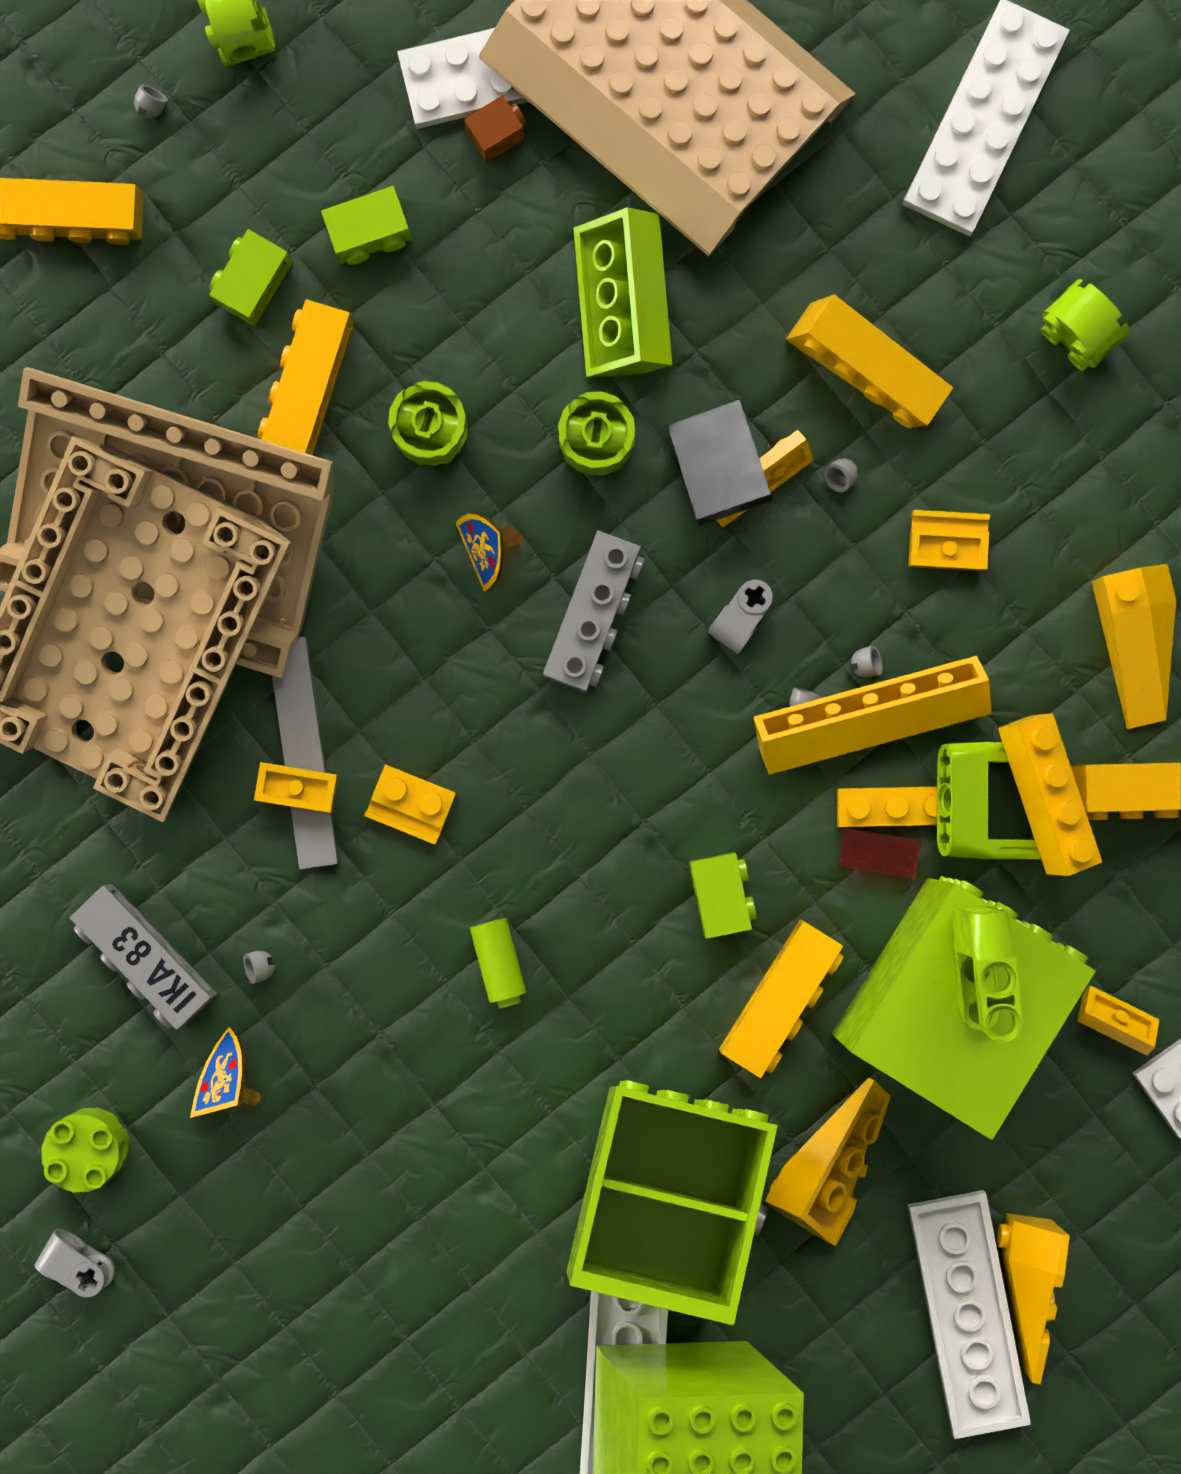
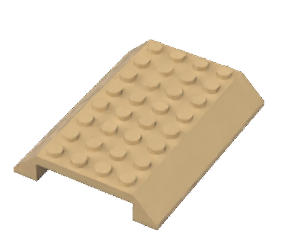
M515 0L505 10L479 54L480 60L708 257L734 230L739 216L826 121L831 123L856 95L747 0Z
M24 368L18 407L27 409L28 415L7 543L0 548V591L6 592L71 437L76 436L122 451L266 522L291 542L236 663L240 666L283 678L297 638L300 636L321 550L335 489L333 462L36 369ZM172 511L167 517V526L173 533L180 534L185 528V519L180 513ZM140 582L136 588V595L143 603H151L154 599V590L150 584Z

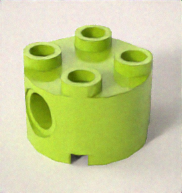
M197 0L204 15L208 14L210 25L205 26L209 43L213 50L218 48L220 58L225 67L275 51V40L265 7L262 8L258 0Z
M1082 279L1076 280L1059 299L1042 313L1045 325L1041 328L1043 335L1052 344L1057 345L1061 342L1070 351L1067 355L1068 359L1080 371H1084L1088 366L1096 367L1110 351L1131 334L1128 323L1121 327L1117 322L1122 316L1118 308L1092 284L1089 283L1085 288H1082L1084 285Z
M422 381L415 383L414 386L406 390H402L394 399L389 410L388 424L397 447L406 458L420 465L436 466L450 463L460 453L467 440L468 421L463 405L450 388L438 382Z
M602 391L586 392L578 396L571 404L569 403L562 412L558 423L559 444L566 463L577 471L591 476L607 475L621 469L630 457L634 446L635 424L631 412H629L628 408L618 397Z
M83 1108L57 1121L47 1132L41 1147L42 1164L46 1179L55 1183L58 1187L73 1193L90 1192L102 1187L124 1167L130 1152L129 1135L126 1129H123L122 1125L118 1122L119 1119L113 1113L100 1108Z

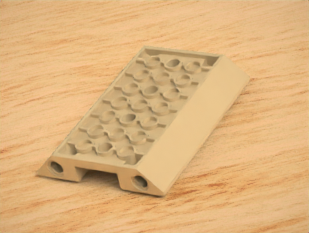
M72 436L0 605V743L21 754L34 748L97 779L93 789L164 822L291 542L266 522L122 451ZM172 511L180 513L185 519V528L180 534L173 533L167 526V517ZM140 582H146L152 586L154 599L151 603H143L138 599L136 588ZM109 652H117L122 656L124 667L121 672H114L107 666L106 656ZM79 720H86L93 726L94 735L92 739L86 740L78 735L76 725Z

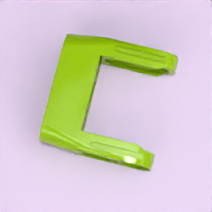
M1003 743L943 744L939 749L937 760V844L941 855L944 857L977 859H1041L1035 840L988 839V762L1009 763Z
M990 906L953 909V955L961 1018L967 1026L983 1031L987 1037L998 1043L1012 1042L1019 1037L1023 1029V1014L1017 959L1007 910ZM973 959L975 982L968 980L964 972L967 962ZM996 966L1003 967L1008 974V982L1002 990L998 988ZM975 1001L978 1004L979 1023L973 1022L969 1015V1008ZM1001 1010H1006L1012 1015L1013 1026L1006 1034H995L991 1028L996 1025Z

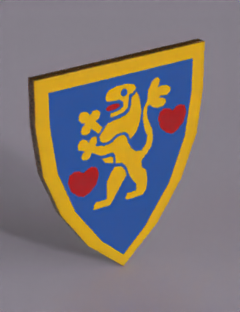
M472 512L462 516L455 523L483 591L486 592L494 587L500 579L504 566L505 549L521 544L522 536L518 529L512 530L509 527L501 529L492 519L481 513Z
M229 1026L206 1061L193 1100L190 1116L192 1119L241 1107V1103L255 1107L260 1101L259 1092L244 1087L248 1059L245 1057L241 1039L233 1027Z

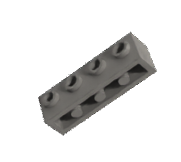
M597 530L544 669L543 677L585 693L589 685L597 687L604 668L603 665L598 664L603 649L609 652L618 631L611 628L616 613L624 615L631 594L626 593L625 589L630 578L638 579L645 560L638 556L641 546Z

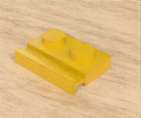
M913 510L911 512L912 522L908 567L970 571L987 570L990 514Z
M385 764L364 816L436 845L457 793Z

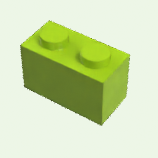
M394 186L321 210L340 264L348 262L349 265L358 264L366 261L371 253L380 250L393 252L404 247L406 241L412 240Z
M247 229L243 238L238 237L232 244L229 251L230 260L224 270H218L213 276L209 286L211 290L209 296L216 305L255 327L293 261L287 251Z
M732 852L689 861L704 937L708 939L751 930L750 920L757 919L753 898L752 896L745 898L742 883L749 881L745 860H737L736 853Z

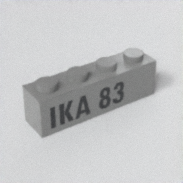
M113 884L103 885L70 917L76 924L74 927L75 933L87 944L93 942L102 951L103 954L100 955L102 961L112 971L117 972L120 970L129 980L127 986L131 992L141 1000L146 998L156 1008L153 1011L156 1018L166 1027L170 1028L173 1026L176 1030L184 1027L217 995L214 989Z

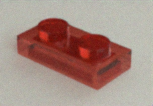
M843 829L838 867L916 879L921 840Z

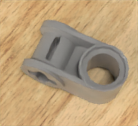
M750 580L744 583L729 605L726 604L707 633L739 654L757 629L758 622L772 603L773 594L771 588L761 580ZM756 589L761 590L763 593L760 599L765 602L764 605L761 606L756 603L753 607H749L746 604L748 596L744 593L747 590L751 593Z
M63 1229L54 1230L34 1265L42 1275L59 1282L82 1297H92L98 1294L113 1281L115 1276V1265L108 1256L87 1245L75 1234ZM90 1269H92L93 1271H95V1274H94V1277H93L95 1281H93V1280L90 1279V1277H91V1275H92V1272L90 1271Z

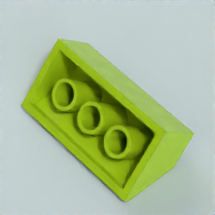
M627 207L574 227L586 377L597 378L645 374L672 366L659 214Z

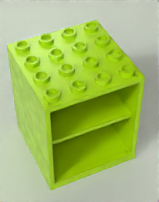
M943 876L939 880L927 878L838 1022L832 1035L851 1053L993 1140L1096 971L1085 964L1088 960L1086 955L1069 945L1064 946L1061 943L1057 942L1056 944L1052 942V934L1033 923L1030 925L1025 921L1017 920L1016 918L1019 914L1002 903H995L981 898L984 892L964 880H953ZM990 906L1007 910L1017 959L1023 1014V1029L1019 1037L1012 1042L998 1043L987 1037L983 1031L967 1026L961 1018L953 955V909ZM973 959L967 962L964 972L968 980L975 982ZM996 966L998 988L1002 990L1008 982V974L1003 967ZM977 1001L972 1003L969 1008L970 1018L975 1023H979ZM1001 1010L1000 1017L991 1030L998 1035L1006 1034L1013 1026L1012 1015L1006 1010Z
M628 1080L620 1081L619 1086L609 1088L567 1267L569 1284L573 1287L734 1326L778 1125L767 1123L768 1114L732 1108V1113L730 1114L728 1113L729 1105L706 1099H695L693 1105L688 1103L689 1095L670 1090H657V1094L652 1095L648 1094L649 1085Z
M747 1341L596 1345L593 1474H802L804 1393Z

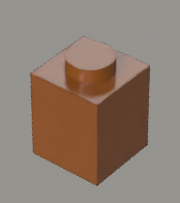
M503 95L464 118L466 132L486 163L525 140L523 125L526 124V120L519 107L515 103L509 105Z

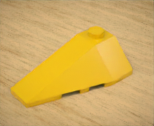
M1168 564L1141 567L1102 576L1092 581V586L1126 727L1131 729L1166 721L1176 611V597Z
M867 1078L783 1166L780 1174L771 1184L765 1201L786 1218L827 1243L836 1246L854 1213L857 1199L853 1198L852 1194L858 1176L865 1177L869 1165L865 1164L864 1161L868 1144H873L878 1138L891 1096L875 1080Z
M1006 1213L1005 1224L1000 1223L998 1227L997 1246L1001 1247L1024 1372L1032 1383L1041 1384L1050 1344L1049 1331L1045 1329L1046 1321L1050 1322L1055 1320L1057 1306L1053 1289L1054 1287L1062 1288L1070 1235L1052 1219Z

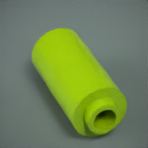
M507 918L470 927L489 1003L497 1002L499 1008L520 1003V995L526 993V988Z

